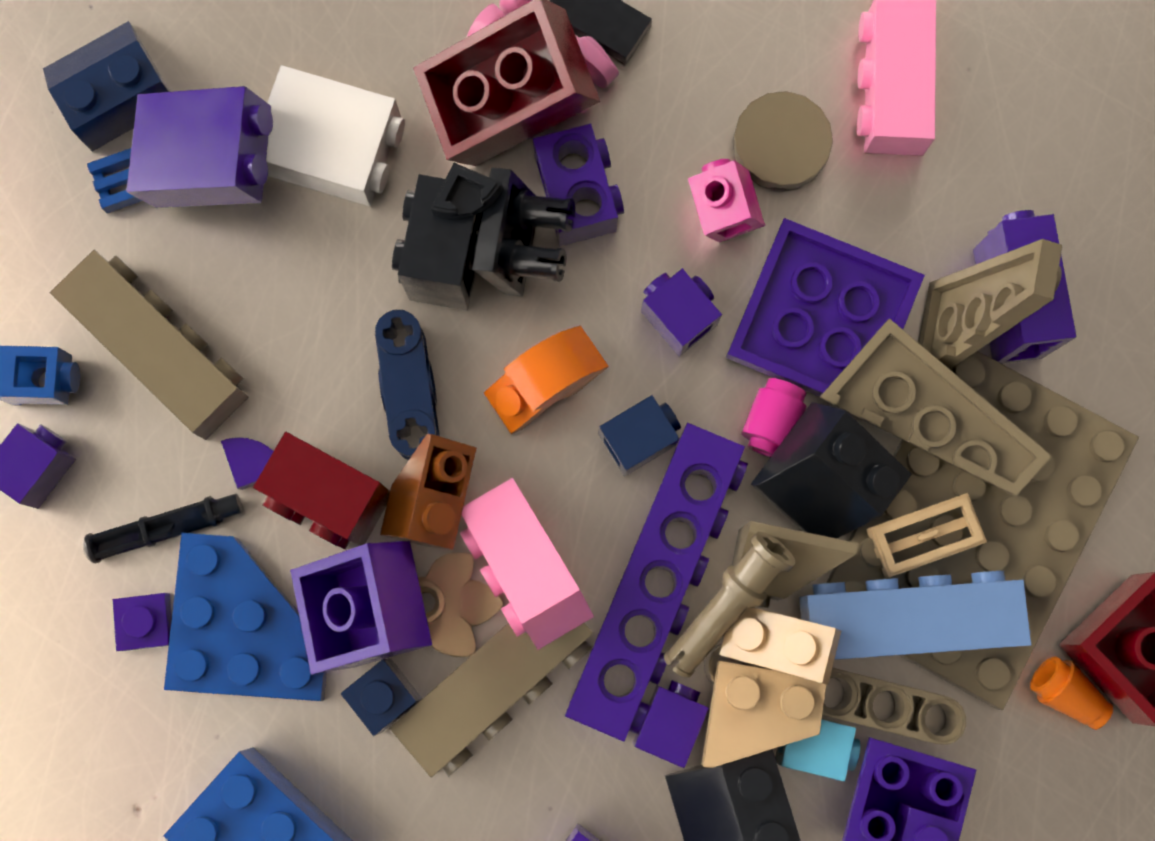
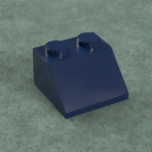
M129 21L43 68L47 88L71 131L91 151L100 148L134 128L138 94L171 92Z

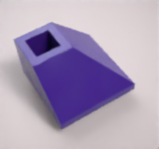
M869 737L842 841H959L977 770Z

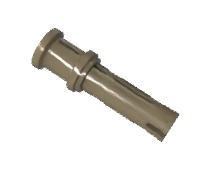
M758 531L751 539L753 546L736 566L730 565L723 572V586L671 649H668L664 654V660L668 666L672 665L676 659L679 660V663L672 669L675 673L682 677L690 678L698 665L748 607L755 608L760 606L767 598V588L782 571L789 572L796 564L795 558L779 540L765 532Z

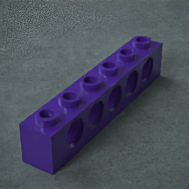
M687 422L568 705L565 717L623 742L629 731L635 734L639 733L649 709V704L641 701L649 682L658 685L667 665L664 660L665 653L661 652L669 632L677 636L679 635L689 611V606L681 603L689 584L695 587L699 586L709 562V558L702 556L701 553L708 536L718 539L729 513V510L721 508L728 489L737 492L746 472L748 463L740 460L745 446ZM695 474L707 477L712 484L713 491L711 497L706 500L693 499L686 491V479ZM682 521L690 526L693 532V541L689 547L678 549L668 543L665 530L669 523ZM662 568L671 574L674 587L670 595L659 598L648 592L645 586V578L650 570ZM634 616L646 617L654 627L653 639L646 646L636 647L629 643L625 636L626 623ZM619 664L630 668L634 675L632 689L627 694L621 696L611 694L604 685V677L608 669Z

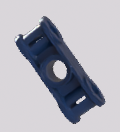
M392 310L379 318L375 326V339L379 360V386L391 444L404 459L409 460L417 447L412 448L407 440H403L404 437L411 435V427L418 426L425 434L440 436L436 412L437 395L433 370L428 357L426 338L419 321L412 313L405 310ZM405 328L409 334L405 337V345L397 347L393 339L397 338V330ZM425 436L419 438V444L421 443V441L424 439Z

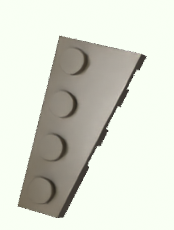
M1041 239L929 282L919 344L947 368L951 369L1054 299L1055 291L1061 281L1062 271L1059 263L1062 245Z
M890 318L819 397L1013 496H1017L1052 457Z

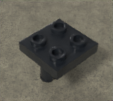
M491 167L489 178L501 182L504 190L489 208L481 212L482 220L479 234L474 235L470 246L472 270L502 293L508 295L523 296L526 277L551 279L561 282L565 271L559 269V266H566L567 256L565 249L542 248L532 245L536 227L559 229L566 232L572 230L574 221L568 219V216L575 217L576 206L574 199L536 196L511 169Z

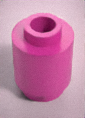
M769 378L765 388L758 389L741 435L749 440L747 448L760 455L771 457L806 411L807 406L803 403L807 394L806 391L790 382Z

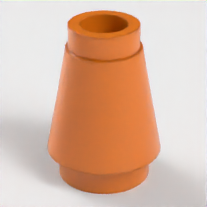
M1057 656L1050 657L1037 668L1031 679L1030 688L1037 693L1038 702L1089 726L1093 730L1103 727L1113 714V705L1106 700L1071 660H1061Z

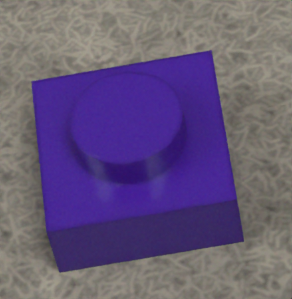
M170 593L112 599L116 651L169 646L172 621Z

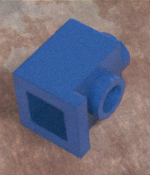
M0 346L1 401L10 405H68L69 393H76L78 391L81 379L80 368L77 362H72V355L59 347ZM45 373L44 387H40L39 378Z

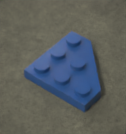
M181 533L164 690L324 701L327 672L312 675L310 673L299 613L295 610L296 607L251 557V553L242 542L233 536Z

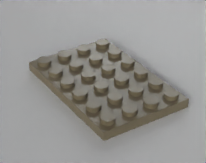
M977 351L950 370L1052 457L1017 496H1013L901 439L893 456L912 474L881 517L852 532L848 541L859 543L857 554L835 567L826 583L845 582L846 592L866 591V581L898 578L899 589L919 587L918 577L951 575L952 585L972 583L971 573L1004 571L1005 581L1024 580L1031 638L1030 646L899 655L995 709L1004 710L1139 436ZM968 493L987 543L890 578H885L881 569L883 568L880 558L877 559L874 551L876 547L872 538H869L866 529ZM958 507L884 535L889 544L964 516L961 508ZM968 527L895 552L892 556L895 563L968 538L971 534Z

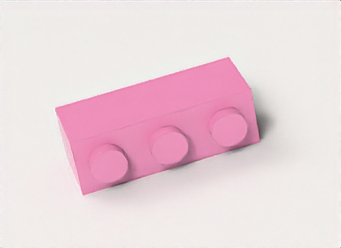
M873 0L869 11L862 12L859 21L858 38L859 42L866 43V59L862 58L860 60L858 69V88L865 89V106L861 105L858 111L857 134L858 136H865L864 153L923 156L935 139L936 0Z
M513 478L463 506L462 517L468 528L460 532L475 560L483 555L489 565L483 567L480 571L495 597L505 593L510 603L502 607L501 610L517 637L527 632L537 650L594 617L579 587Z

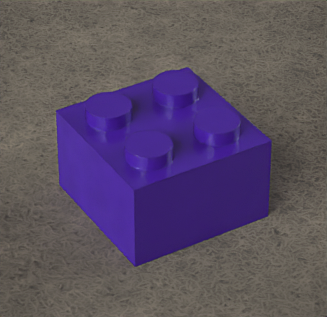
M410 541L366 543L290 570L311 675L355 668L432 645Z

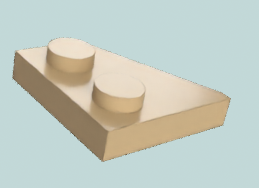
M717 661L701 765L713 768L819 735L826 684L775 670Z

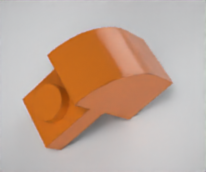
M581 325L554 334L521 354L504 368L506 373L484 392V395L509 432L513 434L523 430L555 402L577 394L609 366Z

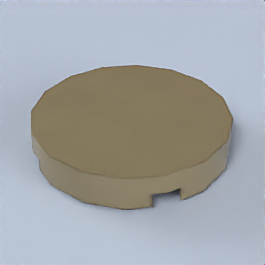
M788 91L767 93L752 101L739 116L733 137L736 161L749 170L751 179L755 183L770 189L773 187L785 188V190L798 189L814 180L826 165L833 144L831 125L822 109L806 96Z

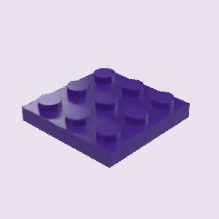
M784 218L726 358L773 378L790 382L820 397L889 318L901 329H904L925 275Z

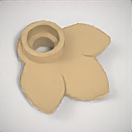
M448 553L434 561L426 577H418L421 594L430 593L435 599L434 608L426 613L432 640L431 646L443 654L454 657H469L476 652V641L472 627L491 619L503 606L501 597H495L488 585L480 581L471 580L474 568L472 554Z

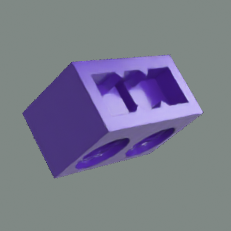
M592 124L533 138L534 157L545 196L561 199L572 198L575 204L581 200L588 199L596 202L600 207L599 211L591 216H582L576 211L575 217L568 216V219L574 221L572 230L566 232L555 229L559 247L617 232L618 215L624 214L623 201L618 185L609 186L604 170L611 167L608 148L604 138L596 140ZM569 154H578L587 162L578 169H569L562 165L560 161Z

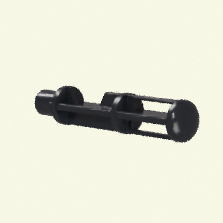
M237 493L219 499H214L211 496L205 497L203 501L151 517L144 516L139 518L138 521L100 533L86 534L83 539V550L90 562L94 564L100 563L102 559L140 547L155 546L157 542L179 536L181 533H189L211 525L213 527L219 526L224 518L243 513L242 503Z

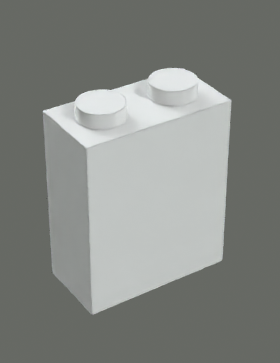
M281 65L267 102L271 105L273 129L268 136L266 156L268 176L371 207L375 192L382 193L388 180L389 164L385 163L390 148H397L404 132L405 120L401 118L395 98Z

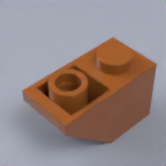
M426 434L391 485L380 535L402 541H410V543L422 546L454 550L477 447L433 434Z

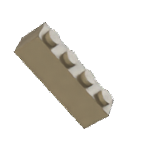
M93 250L49 293L192 433L207 440L249 398L237 386L244 378L222 357L214 364L202 352L208 343L187 323L178 329L167 318L173 309L151 289L143 295L132 284L138 276L119 257L115 255L108 261L96 250Z
M508 623L389 729L431 778L441 769L449 777L473 756L467 749V746L483 733L488 740H491L513 720L506 712L522 697L530 705L553 684L546 676L561 662L570 669L592 649L585 640L593 632L583 623L537 650L527 632L517 637Z

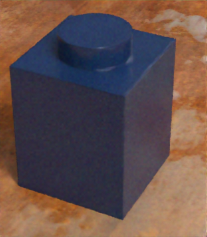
M653 395L600 425L598 435L625 477L675 447L680 439L676 431L681 429V425L670 406L666 402L659 406Z
M391 658L382 659L340 693L373 736L385 731L423 699Z

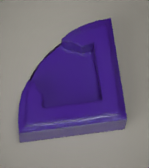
M249 438L222 440L221 443L237 489L244 490L254 486L273 450L265 444Z

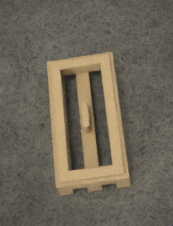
M968 493L866 529L869 538H872L876 547L874 551L877 559L880 558L883 566L881 569L885 578H890L987 543ZM958 507L961 508L964 517L889 544L886 541L884 534ZM965 527H968L971 536L898 563H895L892 554Z

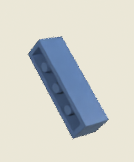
M1004 571L971 573L972 583L952 585L951 575L918 577L919 587L899 589L898 578L866 581V591L846 592L845 582L814 584L813 595L799 597L801 620L836 628L841 631L834 660L1031 645L1024 580L1005 581Z

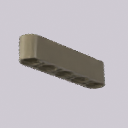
M722 644L715 646L704 661L706 677L713 686L716 663L721 656L719 654ZM742 662L743 665L764 668L757 665ZM832 667L830 679L834 677L842 683L844 697L842 702L833 708H829L824 704L823 716L940 745L956 742L963 735L966 728V714L963 707L956 700L948 696ZM887 691L894 698L895 710L891 717L881 721L875 716L873 702L879 693ZM938 704L945 711L946 723L944 728L933 734L927 728L925 716L932 706Z

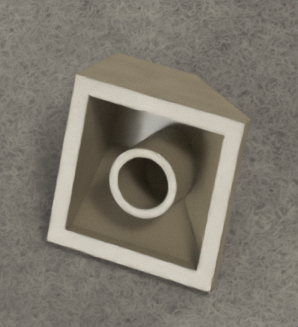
M750 521L738 531L732 565L736 566L753 546L751 539L758 531L773 536L792 553L796 564L789 572L782 571L766 590L767 598L759 606L769 608L771 599L778 601L789 597L855 556L859 543Z

